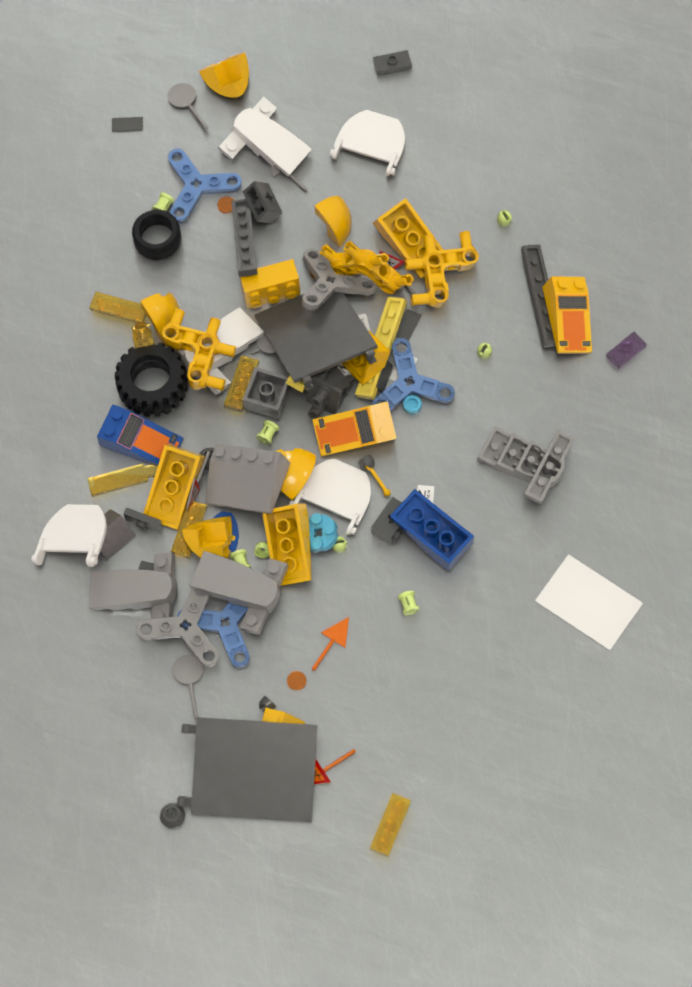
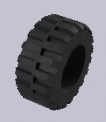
M148 342L147 345H143V343L137 344V348L131 347L128 349V354L124 353L120 357L121 362H117L115 381L119 397L129 410L133 408V412L138 415L141 412L146 417H150V414H155V417L161 416L160 413L162 412L167 414L171 412L172 407L176 409L180 405L179 400H184L185 392L188 390V376L185 363L182 361L181 355L174 351V348L171 346L166 348L164 343L159 342L158 345H155L154 342ZM148 368H159L169 374L166 384L153 391H145L135 386L134 381L140 372Z

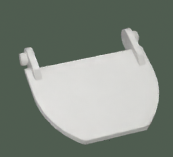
M369 110L362 111L351 117L343 125L333 147L335 149H331L329 156L336 160L341 149H345L387 162L389 165L386 170V176L390 177V175L395 174L396 169L394 166H397L404 150L405 134L403 127L396 118Z
M337 459L326 460L313 468L306 484L295 497V501L291 500L289 505L300 504L302 500H305L351 520L346 535H355L357 531L355 526L360 524L370 502L371 487L369 478L365 471Z
M67 504L61 508L45 526L35 554L31 558L32 562L35 565H42L46 552L88 553L86 558L87 566L94 567L97 565L98 555L107 529L106 518L102 509L98 505Z

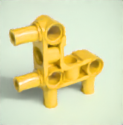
M470 231L459 233L461 248L436 250L434 235H425L423 237L426 251L424 255L418 259L405 260L406 271L420 269L424 271L427 293L411 294L412 306L428 304V306L434 308L443 307L449 297L448 283L445 281L444 272L452 270L460 272L474 268L479 254L472 246ZM465 257H471L473 261L469 262ZM429 260H434L437 265H432ZM435 295H440L443 300L436 299Z
M348 241L344 245L346 246L343 248L345 252L336 253L327 244L323 245L319 252L329 261L336 274L353 276V274L365 275L385 293L395 294V291L402 286L412 285L413 276L411 274L400 275L387 264L389 256L386 253L376 254L368 249H360L352 241Z
M174 309L171 321L163 328L162 335L164 344L167 347L171 346L175 350L183 349L194 352L193 361L190 362L188 367L189 386L194 390L210 387L223 391L225 379L210 376V371L217 354L234 357L236 346L221 343L218 339L217 332L221 323L218 318L211 317L206 332L181 326L185 312L181 309ZM171 334H174V335H175V336L172 337V338L167 337V336H169V335H171ZM206 343L212 344L209 347L203 346ZM196 376L201 377L199 380L192 379Z

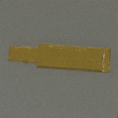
M142 463L95 477H89L87 481L91 495L96 497L146 483L148 478L155 477L158 466L153 464L144 466Z

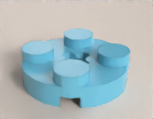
M315 513L309 518L311 552L328 551L337 542L338 527L329 516ZM322 529V536L316 537V532Z

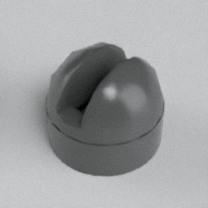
M266 696L259 702L260 709L264 707L274 709L276 707Z

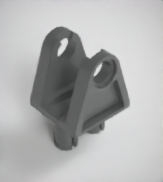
M331 368L311 376V383L314 389L309 390L307 393L306 401L312 405V408L308 411V416L312 419L319 418L323 410L337 414L355 383V377L348 374L337 386L326 383L331 374L329 372Z

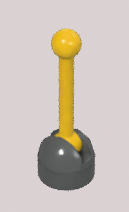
M371 454L364 456L358 461V464L363 470L371 471L383 489L384 496H390L391 491L386 489L373 469L375 466Z

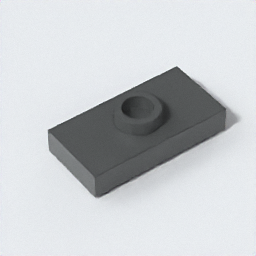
M408 50L373 57L377 75L412 68Z
M130 508L125 509L123 514L126 521L134 523L136 527L142 530L147 528L161 534L163 529L161 520Z

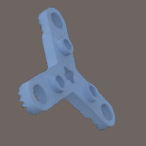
M173 149L168 154L170 165L185 185L170 210V214L177 219L178 223H184L188 219L202 194L235 192L238 189L240 190L242 186L241 177L236 173L201 175L186 153L181 149ZM175 155L182 157L180 161H174L172 158ZM230 179H236L237 184L231 186L228 182ZM195 182L199 183L198 188H195ZM178 210L184 212V215L181 217H177L174 214Z
M404 338L396 339L392 344V353L398 379L376 397L372 405L388 401L389 409L392 411L411 394L441 403L451 402L455 395L453 386L418 375L410 342ZM399 344H403L407 349L404 352H398L396 347ZM409 378L412 379L414 384L407 386L405 381H408ZM444 389L449 390L451 393L447 398L440 395V392Z
M229 602L221 612L204 610L197 625L202 631L219 633L231 664L236 668H243L248 665L250 656L237 625L244 618L248 607L230 604ZM229 619L230 625L222 627L221 621ZM183 622L181 627L188 629L191 625ZM238 653L244 654V661H235V655Z

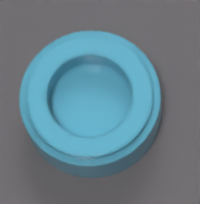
M416 395L407 396L403 401L404 411L410 415L420 412L422 408L421 399Z

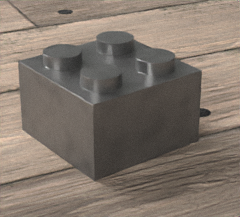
M255 367L242 399L243 408L280 419L291 390V386L286 384L288 377Z

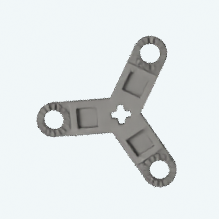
M305 250L303 261L317 280L303 295L302 306L307 310H317L334 292L353 295L362 294L363 296H371L375 292L376 284L371 279L336 274L318 250Z
M191 589L179 616L142 620L137 625L136 633L144 641L181 637L201 664L206 667L216 665L219 659L218 651L197 625L209 600V593H206L204 596H198L196 590ZM183 622H187V625H191L190 627H188L187 631H184V628L180 627L183 625ZM143 626L151 627L152 632L148 635L142 634L140 630ZM211 652L215 658L212 661H206L203 655Z

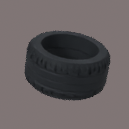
M154 209L146 211L136 219L132 228L134 245L141 255L149 259L159 260L175 253L181 242V231L177 219L165 210ZM154 225H162L172 231L170 237L160 244H150L142 239V235L146 229Z

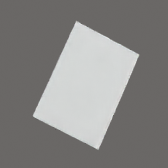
M569 554L535 600L609 650H611L643 604Z

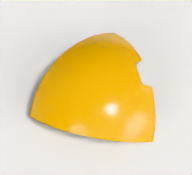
M243 52L226 58L221 62L201 69L199 73L205 83L216 93L226 97H240L245 92L249 80L246 54Z
M331 196L314 206L315 214L327 225V236L340 248L350 235L352 218L346 202L340 196Z
M157 293L140 301L142 310L154 325L155 333L162 343H164L163 328L170 323L174 309H180L175 296L171 293H167L165 296ZM171 334L167 337L172 338L174 334Z
M294 448L292 451L280 449L276 452H281L290 462L281 491L293 500L309 479L316 462V455L299 448Z
M231 516L201 521L182 530L187 545L200 558L204 551L227 559L229 558L231 551L228 544L229 540H232Z

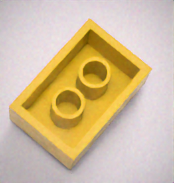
M293 259L257 268V275L240 277L241 291L247 309H256L264 304H274L279 302V300L293 299L300 295L299 276Z

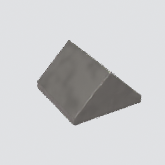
M111 509L104 514L107 529L100 550V554L107 561L136 537V534L124 518Z

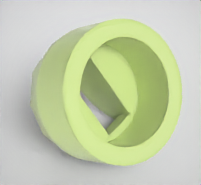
M507 210L500 211L497 216L498 224L501 226L510 225L512 221L511 213Z
M486 342L481 343L477 348V355L482 359H487L491 356L492 347Z
M338 536L337 542L343 541L344 543H337L332 547L337 553L344 552L347 548V541L342 536Z
M263 541L256 544L254 553L258 558H267L269 556L267 542Z

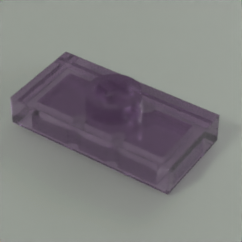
M633 332L610 350L606 357L620 369L642 351L647 344Z

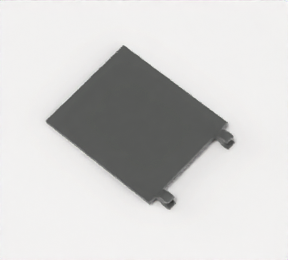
M334 292L314 311L313 309L311 311L310 309L307 310L302 306L304 295L302 294L254 314L294 383L302 381L307 391L314 389L310 376L362 354L366 356L369 364L377 362L374 357V349H377L378 346L344 293Z
M197 717L196 725L183 724L181 733L196 735L192 797L178 796L177 806H191V814L312 822L318 725Z

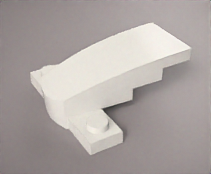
M264 96L253 109L248 108L238 114L234 121L232 133L218 147V150L232 161L240 150L247 145L258 157L261 155L272 167L275 165L287 177L312 149L287 129L270 119L277 107Z
M240 307L220 320L221 323L217 332L221 343L236 346L235 355L248 349L250 343L261 338L264 334V331ZM206 343L203 346L209 347L212 344ZM174 349L175 352L181 355L188 371L189 364L193 361L195 355L194 352ZM217 354L210 371V376L225 379L224 391L230 387L231 382L218 370V367L231 362L233 357ZM208 387L215 395L222 392L221 390Z

